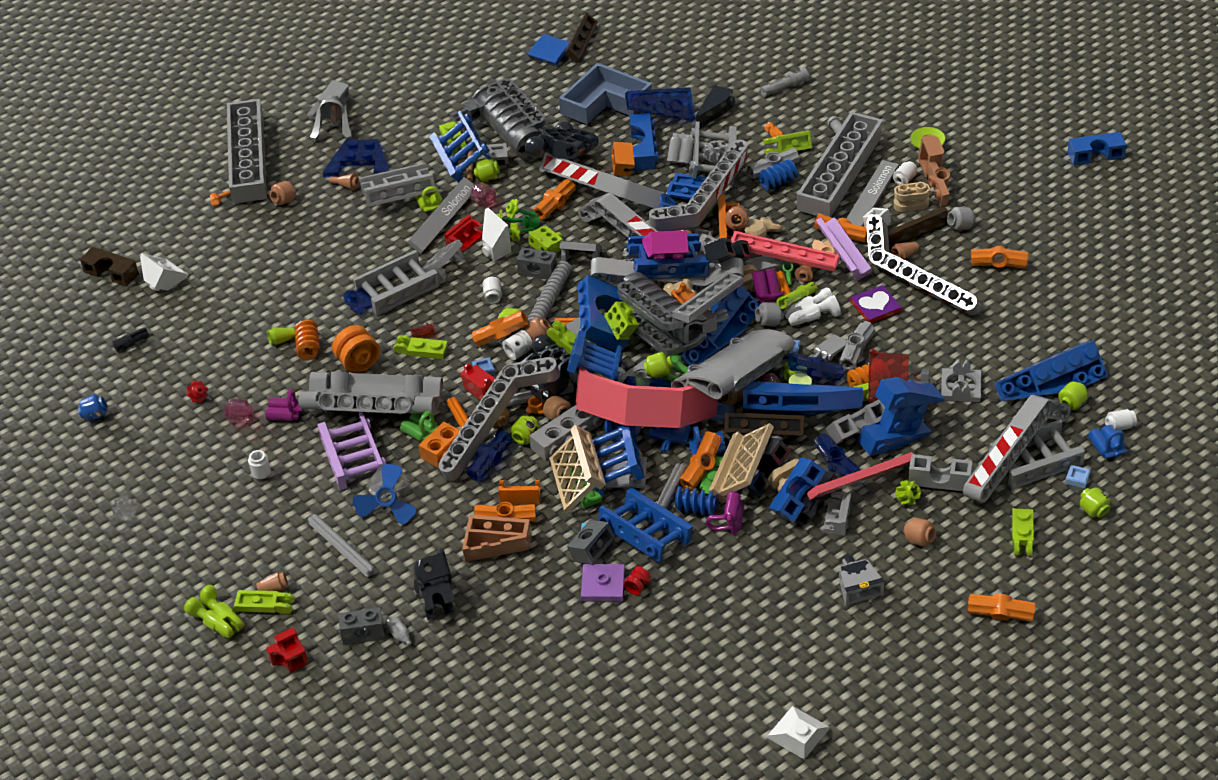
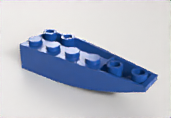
M742 285L710 307L712 313L726 309L729 318L717 323V330L706 333L707 336L700 345L680 353L681 360L688 367L690 365H699L727 345L731 339L743 333L755 317V311L759 307V303Z
M1093 340L1081 343L995 382L994 385L1000 400L1006 401L1027 398L1031 395L1041 396L1059 393L1070 382H1079L1087 386L1108 377V374Z
M753 381L743 389V413L798 415L807 417L860 408L863 401V387Z

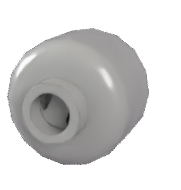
M954 207L948 213L947 222L953 230H969L975 222V215L969 207Z
M763 302L756 308L755 318L761 326L776 327L784 319V310L775 302Z

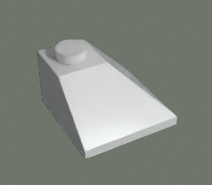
M486 208L482 251L485 256L496 261L511 253L509 228L493 211Z
M143 253L140 256L144 281L149 283V287L153 290L159 291L162 289L168 291L189 275L168 259Z
M792 706L768 734V739L805 760L828 732L829 726Z

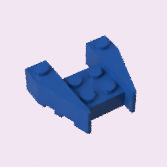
M900 377L881 379L875 396L885 406L883 415L879 423L863 426L858 442L869 456L888 453L930 435L932 431L922 421L930 403L943 402L945 398L933 384L924 382L919 384L914 380L904 381Z

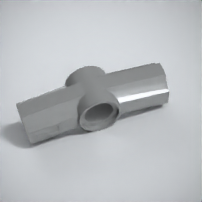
M870 322L860 323L854 333L847 336V344L839 362V365L844 370L856 368L859 358L863 355L864 347L874 335L875 327Z

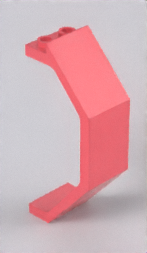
M583 367L578 368L576 407L578 410L627 426L681 428L716 416L718 399L708 396L691 385L682 388L631 386L591 374Z

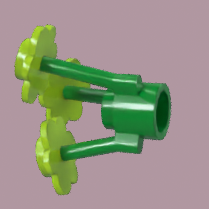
M512 199L506 207L507 217L510 218L502 217V210L496 215L503 221L521 222L526 227L518 229L517 223L510 224L509 236L513 241L519 242L520 233L532 232L538 229L540 218L539 215H536V212L519 209V201ZM516 212L526 215L523 216V219L514 218Z

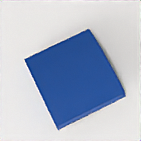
M544 34L533 45L528 56L531 59L557 66L561 58L567 56L564 51L569 41Z
M675 173L666 193L670 197L690 200L707 177L696 176V179H692V175Z

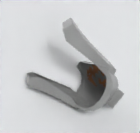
M328 96V99L324 100L317 109L314 127L310 136L311 141L316 142L323 121L322 117L329 119L333 126H338L342 119L343 135L348 141L353 140L349 129L346 106L342 105L338 100V96Z

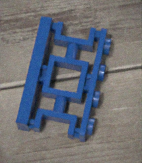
M698 233L687 234L689 253L683 256L682 259L665 257L663 260H649L654 259V257L648 258L642 244V239L645 236L628 237L627 252L629 255L638 254L639 258H634V272H640L649 279L707 276L708 260L705 255H696V252H700L701 248L700 235Z

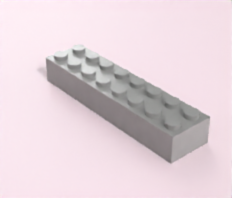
M260 99L227 103L229 190L232 202L243 203L267 199L264 120Z
M850 112L797 193L798 211L816 216L818 213L828 217L833 215L881 139L883 132L882 119Z

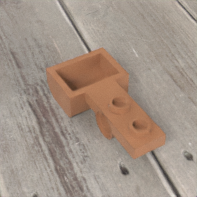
M934 135L922 136L918 160L926 179L928 178L929 185L933 186L935 199L939 201L940 206L948 205L950 195L947 189L950 172L946 168H941L944 149L938 137Z

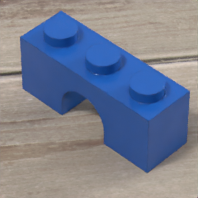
M1120 132L1069 139L1067 153L1073 165L1091 163L1093 153L1103 154L1107 161L1125 158L1126 143Z
M800 458L769 509L782 519L794 522L805 506L801 503L803 494L809 488H814L819 484L826 470L813 460Z

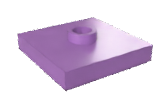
M583 564L581 601H623L624 564Z

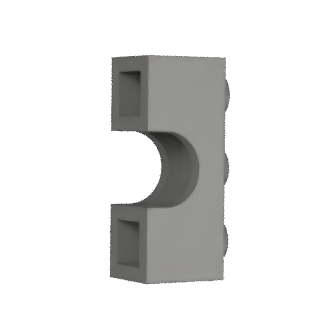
M877 400L852 415L848 414L832 422L826 427V430L834 445L860 434L865 425L879 423L885 406L880 400Z
M911 454L909 482L915 481V484L920 487L963 491L965 483L971 476L972 461L952 459L951 466L948 468H937L932 464V456Z

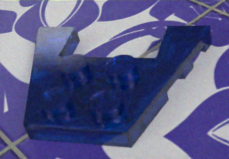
M379 139L345 140L323 170V177H339L341 166H374V174L389 171Z

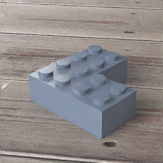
M596 63L559 97L560 114L585 124L591 122L605 107L612 108L629 116L630 114H638L653 100L652 83Z

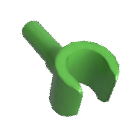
M792 263L790 270L785 269V264L782 266L789 287L792 286L791 274L794 271Z

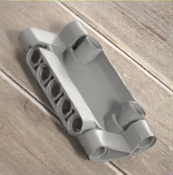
M769 329L756 330L741 338H733L729 346L701 364L690 365L685 374L672 381L671 388H682L691 385L714 399H719L730 391L736 393L778 365L784 355L794 349V340L787 334Z
M311 372L309 391L300 392L299 407L300 409L424 414L426 411H431L434 414L440 404L443 392V378L425 376L423 380L422 375L331 372L330 381L329 372Z

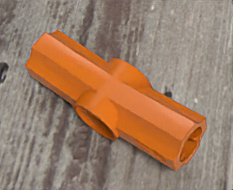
M818 213L816 218L817 220L821 217L824 223L832 219L831 217H828L820 213ZM839 218L837 220L851 240L867 242L866 227L851 224L846 218ZM815 220L813 227L820 230L819 225Z
M995 246L992 249H971L972 266L993 265L998 268L1009 266L1026 269L1028 252L1009 250L1003 246ZM998 254H1001V255L1004 256V257L1001 258V259L995 258V256L998 255Z
M705 432L697 453L690 458L689 466L679 479L685 488L689 487L690 490H694L705 473L714 467V457L722 441L721 437L716 433Z
M501 502L497 506L475 505L474 515L530 519V522H536L535 504L513 506L509 502Z
M970 594L968 613L989 615L997 620L1016 619L1032 622L1035 613V603L1012 599L1011 596L1006 594H994L993 596Z

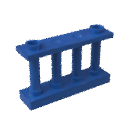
M461 111L458 112L461 121L444 136L441 135L439 137L435 132L429 136L449 174L458 183L464 177V170L482 155L488 160L492 159L488 153L490 149L482 142L472 125V118L468 114L464 115ZM466 127L467 131H465L449 146L446 145L448 144V140H450L454 135H456L461 129ZM471 136L473 140L453 156V151ZM477 146L478 150L460 166L457 165L462 157Z
M579 330L572 346L567 371L575 373L576 368L583 367L609 377L608 379L618 381L621 373L618 371V367L623 357V353H621L622 346L618 345L616 351L612 352L587 342L588 340L585 339L586 332Z
M621 424L618 426V429L592 439L598 459L620 449H626L623 451V454L599 463L603 471L624 461L629 462L626 463V466L603 475L605 483L628 473L630 475L634 474L637 481L645 478L633 426ZM619 436L623 437L621 441L596 451V446ZM597 487L593 489H597L601 496L605 495L603 488L601 490Z
M633 488L626 491L624 505L614 511L607 509L603 505L599 509L598 521L608 522L615 535L658 562L662 561L664 547L674 540H678L684 545L691 542L693 531L691 524ZM629 510L637 515L629 521L620 517ZM644 520L652 524V526L644 531L636 527V525ZM659 530L668 534L659 541L651 536Z

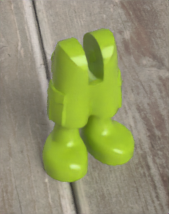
M207 585L200 593V600L196 597L187 600L184 605V611L189 616L202 618L205 626L215 632L217 631L223 637L231 638L234 635L233 629L236 631L241 630L245 626L244 622L225 602L218 603L217 589L213 585Z

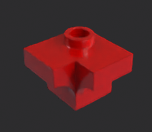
M293 627L274 636L275 643L266 647L272 666L283 665L289 673L309 664L306 651Z

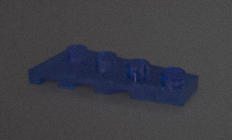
M691 87L625 92L628 110L688 121L696 120Z

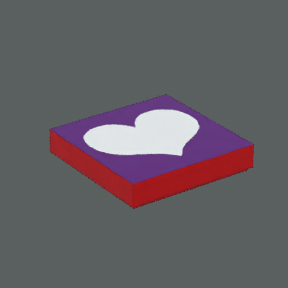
M883 285L850 297V302L870 323L902 311L900 304Z

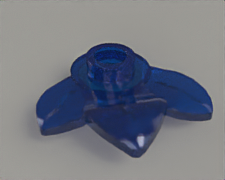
M364 288L356 291L348 290L343 295L345 304L350 306V309L355 313L362 315L364 308H373L372 297Z

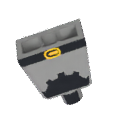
M847 556L843 559V565L839 567V582L845 605L883 596L884 581L868 560L855 561L853 556Z

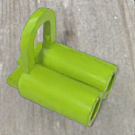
M429 186L423 190L422 195L415 196L421 210L424 212L435 211L443 202L436 186Z

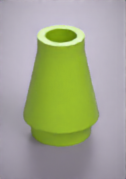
M272 327L271 330L267 331L270 345L274 344L276 346L294 339V327Z

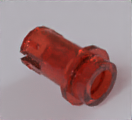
M428 322L424 326L410 329L412 338L432 337V334H435L433 324Z

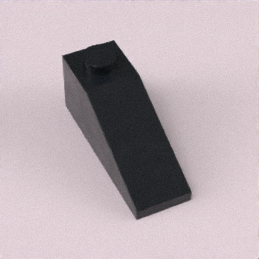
M713 86L696 114L699 129L727 113L730 107L734 105L733 89Z

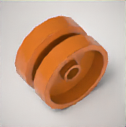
M352 325L343 329L337 334L332 343L333 354L350 373H362L370 369L378 360L381 352L380 345L360 325Z

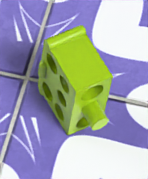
M546 225L532 232L529 231V244L536 250L557 253L562 250L560 249V242L563 239L560 232L555 233Z
M615 302L610 310L604 314L617 340H629L631 334L639 326L632 313L634 308L626 302Z

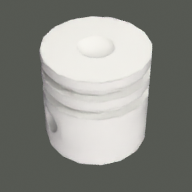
M521 330L504 340L502 345L507 356L512 360H516L532 350L533 341L527 332Z

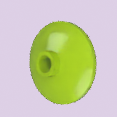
M933 127L918 128L912 132L910 137L911 143L918 149H920L922 136L934 135L939 138L942 146L945 143L944 133Z

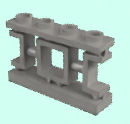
M426 163L359 178L362 194L365 195L368 207L422 195L425 188L429 186L435 187L433 174L429 173Z

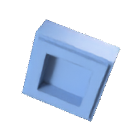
M1070 465L1065 484L1085 488L1091 470Z

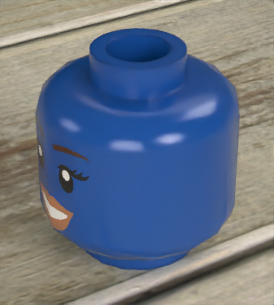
M93 394L80 401L78 413L82 419L85 418L87 421L93 422L106 415L108 405L103 396Z

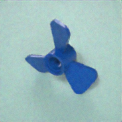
M385 464L381 469L383 487H380L375 495H355L353 497L354 507L360 517H366L379 505L391 508L397 521L400 524H406L415 516L417 510L414 506L397 500V494L393 490L402 474V468L398 465ZM383 493H391L392 497L389 502L382 501L381 496Z

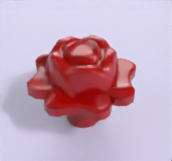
M192 381L191 385L186 387L187 391H189L186 393V396L193 403H202L204 398L208 397V387L204 386L202 381L198 383L197 381Z

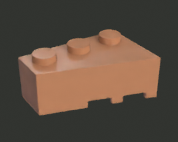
M469 515L462 548L465 562L529 550L532 536L530 519Z

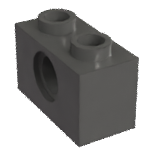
M522 247L516 259L518 275L549 280L557 265L556 253Z
M589 520L568 544L567 548L575 562L593 565L616 537L608 522Z
M380 607L338 613L339 630L343 645L385 639L384 622Z

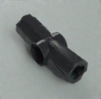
M829 470L824 474L818 485L838 479V477ZM813 487L809 488L801 502L805 506L797 517L800 522L805 524L812 522L830 493L810 500L807 493Z

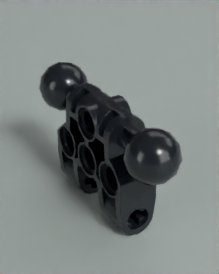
M560 122L555 128L545 129L543 134L530 137L526 141L525 151L533 158H539L547 152L553 157L575 159L584 152L595 148L599 143V139L591 132L574 129L572 124L568 122Z
M547 334L536 336L532 342L534 353L530 354L523 361L551 357L556 360L560 371V377L556 381L524 387L530 388L531 394L542 403H545L550 397L558 396L567 389L569 378L574 385H577L578 368H576L575 373L567 371L570 354L565 348L555 344V341Z

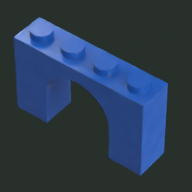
M586 275L577 286L580 329L586 332V340L616 351L619 345L622 346V351L630 339L617 340L606 318L597 309L599 307L609 311L615 302H623L618 295V287Z

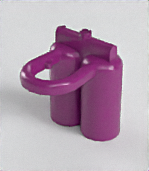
M776 268L752 273L756 296L760 304L776 301L785 294V291H780Z
M289 389L287 398L270 397L265 413L266 420L293 421L294 419H299L300 412L303 409L299 407L295 391Z
M737 492L728 493L724 515H711L707 517L706 526L714 531L730 530L733 535H736L737 531L741 529L744 513L741 495ZM726 520L728 523L727 525L714 526L710 521Z

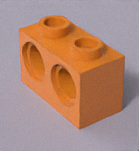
M445 422L441 423L418 445L421 459L439 468L440 460L460 430Z

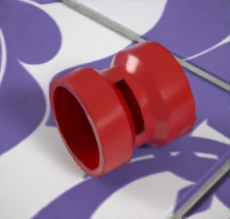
M636 566L632 570L631 576H628L623 582V586L629 593L638 596L652 578L645 568Z

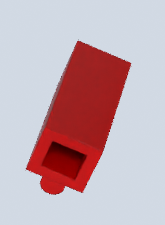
M466 364L464 371L460 372L464 388L480 401L495 380L494 377L477 365Z

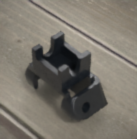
M441 547L437 549V554L423 558L414 564V577L416 578L414 579V590L422 604L427 621L434 619L432 609H434L435 604L442 606L445 615L455 612L453 602L456 600L451 589V572L445 551ZM426 566L431 567V571L426 572L424 568Z

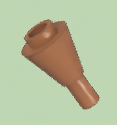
M356 173L329 178V183L339 184L351 190H356L360 185L359 177Z
M801 265L795 271L796 278L805 283L811 281L813 278V267Z

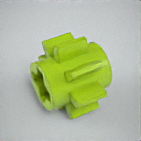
M901 481V486L896 487V498L902 505H915V499H920V487L915 484V481Z

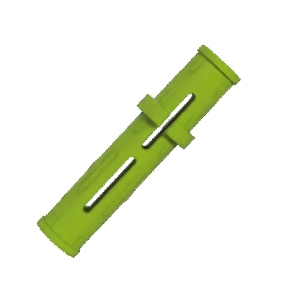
M809 282L806 285L798 286L796 290L779 297L777 305H782L780 308L784 309L816 293L818 290L817 284L813 285L814 282Z

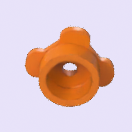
M535 396L531 397L527 401L528 407L526 412L528 414H543L545 403H542Z

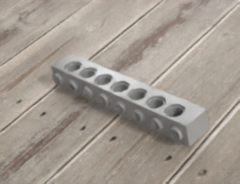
M645 359L619 376L617 382L631 386L659 387L661 378L654 380L651 376H647L644 368ZM575 405L529 435L531 449L547 461L572 436L571 429L575 425L591 432L601 426L605 419L578 410Z

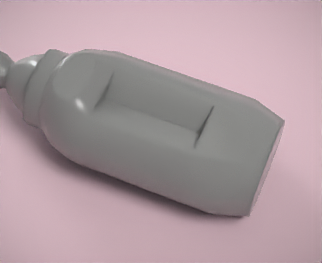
M397 617L389 618L385 625L393 637L402 643H406L408 646L411 645L409 630Z

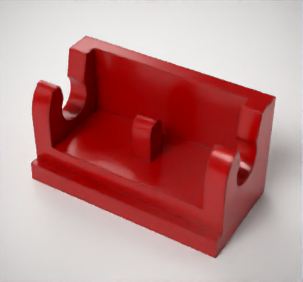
M467 215L445 233L446 246L456 240H460L463 245L459 249L463 254L482 238L483 231L477 228L482 226V224L471 218L470 215Z

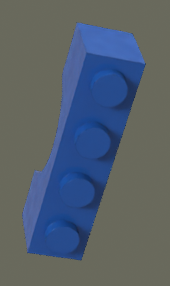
M650 113L630 114L631 138L642 141L640 144L633 146L635 171L655 169V162H658V152H654L657 151V143L653 141L656 140L654 119L650 120Z

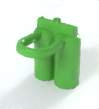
M426 411L423 415L412 413L409 420L405 419L401 423L400 430L422 442L438 427V424L435 422L434 414L431 411Z

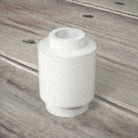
M910 161L904 162L893 173L894 181L898 185L908 184L916 175V165Z
M488 277L483 281V295L488 303L495 304L502 297L501 281L496 277Z
M1128 409L1109 412L1107 417H1105V424L1112 425L1115 430L1131 429L1132 426L1137 424L1136 414L1133 410L1129 411Z
M261 450L253 451L248 459L251 474L256 479L266 478L271 473L268 456Z

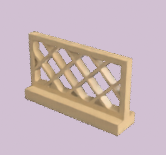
M770 423L744 436L739 432L732 435L709 489V492L713 491L714 497L719 493V501L722 504L726 502L728 493L750 485L774 428Z
M578 425L571 429L572 436L550 457L562 505L567 512L571 511L595 487L601 490L606 485L591 434ZM581 468H582V473H581L580 477H578L579 472H580V470H581ZM576 481H578L577 486H576V489L573 490Z

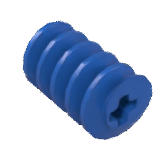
M787 159L784 162L761 170L759 180L763 189L767 192L770 188L774 189L776 186H781L782 183L786 184L787 180L793 181V176L795 178L798 177L797 168L793 161Z
M678 486L675 506L679 512H682L685 508L686 513H690L693 510L694 514L701 512V515L704 516L707 513L709 516L716 514L719 493H717L716 497H713V491H710L708 496H705V490H702L700 495H698L697 489L694 488L691 494L689 487H686L685 491L682 492L681 486Z

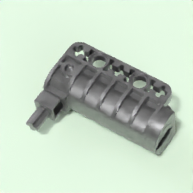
M502 79L484 86L472 96L473 100L463 103V109L459 111L464 115L468 114L473 121L480 119L483 122L486 120L520 159L527 161L535 159L526 153L525 144L530 137L543 134L540 128L546 124L545 116L511 79ZM459 111L451 114L454 122L461 120L458 115Z
M640 272L628 274L623 278V282L618 284L619 297L623 302L634 308L632 313L637 322H639V326L634 333L658 352L665 353L666 356H674L697 347L706 338V333L717 330V323L729 318L726 309L715 313L706 310L690 323L673 318V311L681 306L682 303Z

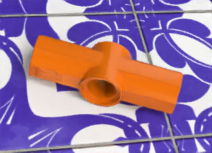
M566 179L554 190L548 189L544 194L543 200L533 208V212H536L540 220H543L555 209H562L566 199L576 190V185L572 180Z
M523 310L507 317L498 318L491 321L489 325L473 331L472 338L478 347L483 346L493 340L505 338L511 335L512 332L528 326V318Z

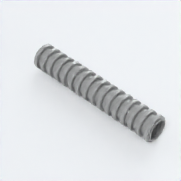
M559 261L528 317V322L536 317L541 319L547 318L572 271V267L568 262Z

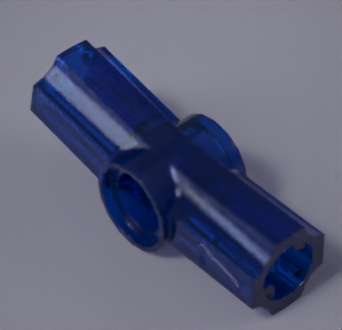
M792 354L790 359H788L790 371L807 374L813 379L824 378L841 381V378L844 376V369L841 364L827 362L823 358Z
M501 430L487 444L482 443L479 446L475 460L466 471L472 480L476 482L482 481L490 468L498 465L502 453L512 443V438L508 435V432Z
M824 433L814 440L815 447L827 462L828 470L838 473L841 477L860 471L845 456L844 449L837 446L830 435Z

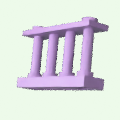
M358 412L360 422L331 430V428L327 429L325 422L317 424L321 441L340 490L347 489L346 480H349V477L378 469L382 478L381 469L386 462L384 457L380 458L369 430L371 429L369 418H365L363 412ZM363 429L365 434L336 443V441L332 442L334 437ZM368 442L370 447L345 456H337L339 450ZM372 455L375 460L374 462L348 470L346 468L342 469L345 463Z

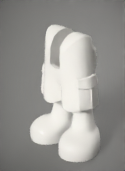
M824 288L814 297L807 296L797 303L789 305L784 310V316L788 319L791 326H796L819 319L821 316L820 312L829 311L832 316L838 317L841 315V310L831 290Z

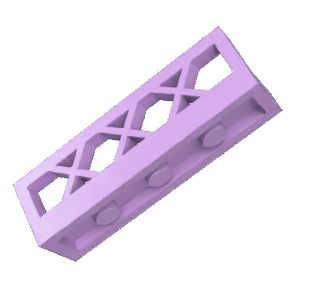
M821 217L816 220L824 236L837 254L840 255V258L857 281L872 272L869 264L835 217L824 223Z

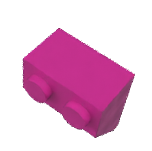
M687 230L650 232L642 239V244L648 258L654 257V260H663L665 257L682 259L683 256L689 253Z

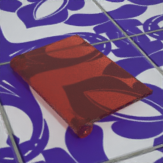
M875 349L869 350V403L879 400L875 394L881 379L900 377L904 381H908L909 354L877 352Z

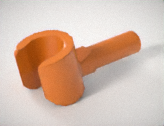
M230 190L218 195L217 193H211V204L218 206L222 198L231 195Z

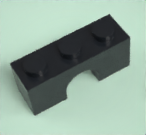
M720 238L704 245V254L709 263L720 264L731 258H740L744 262L753 258L748 241L738 240L732 243L729 238Z
M769 438L750 485L739 489L744 496L761 498L770 484L764 473L773 466L781 467L790 454V449L781 439Z

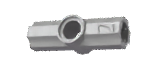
M795 148L782 153L770 152L766 155V159L748 165L747 171L750 178L755 179L759 177L760 171L772 167L787 159L795 164L800 162V157Z

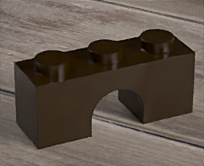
M93 246L80 259L84 273L99 277L103 272L109 271L112 282L125 287L139 274L135 260Z

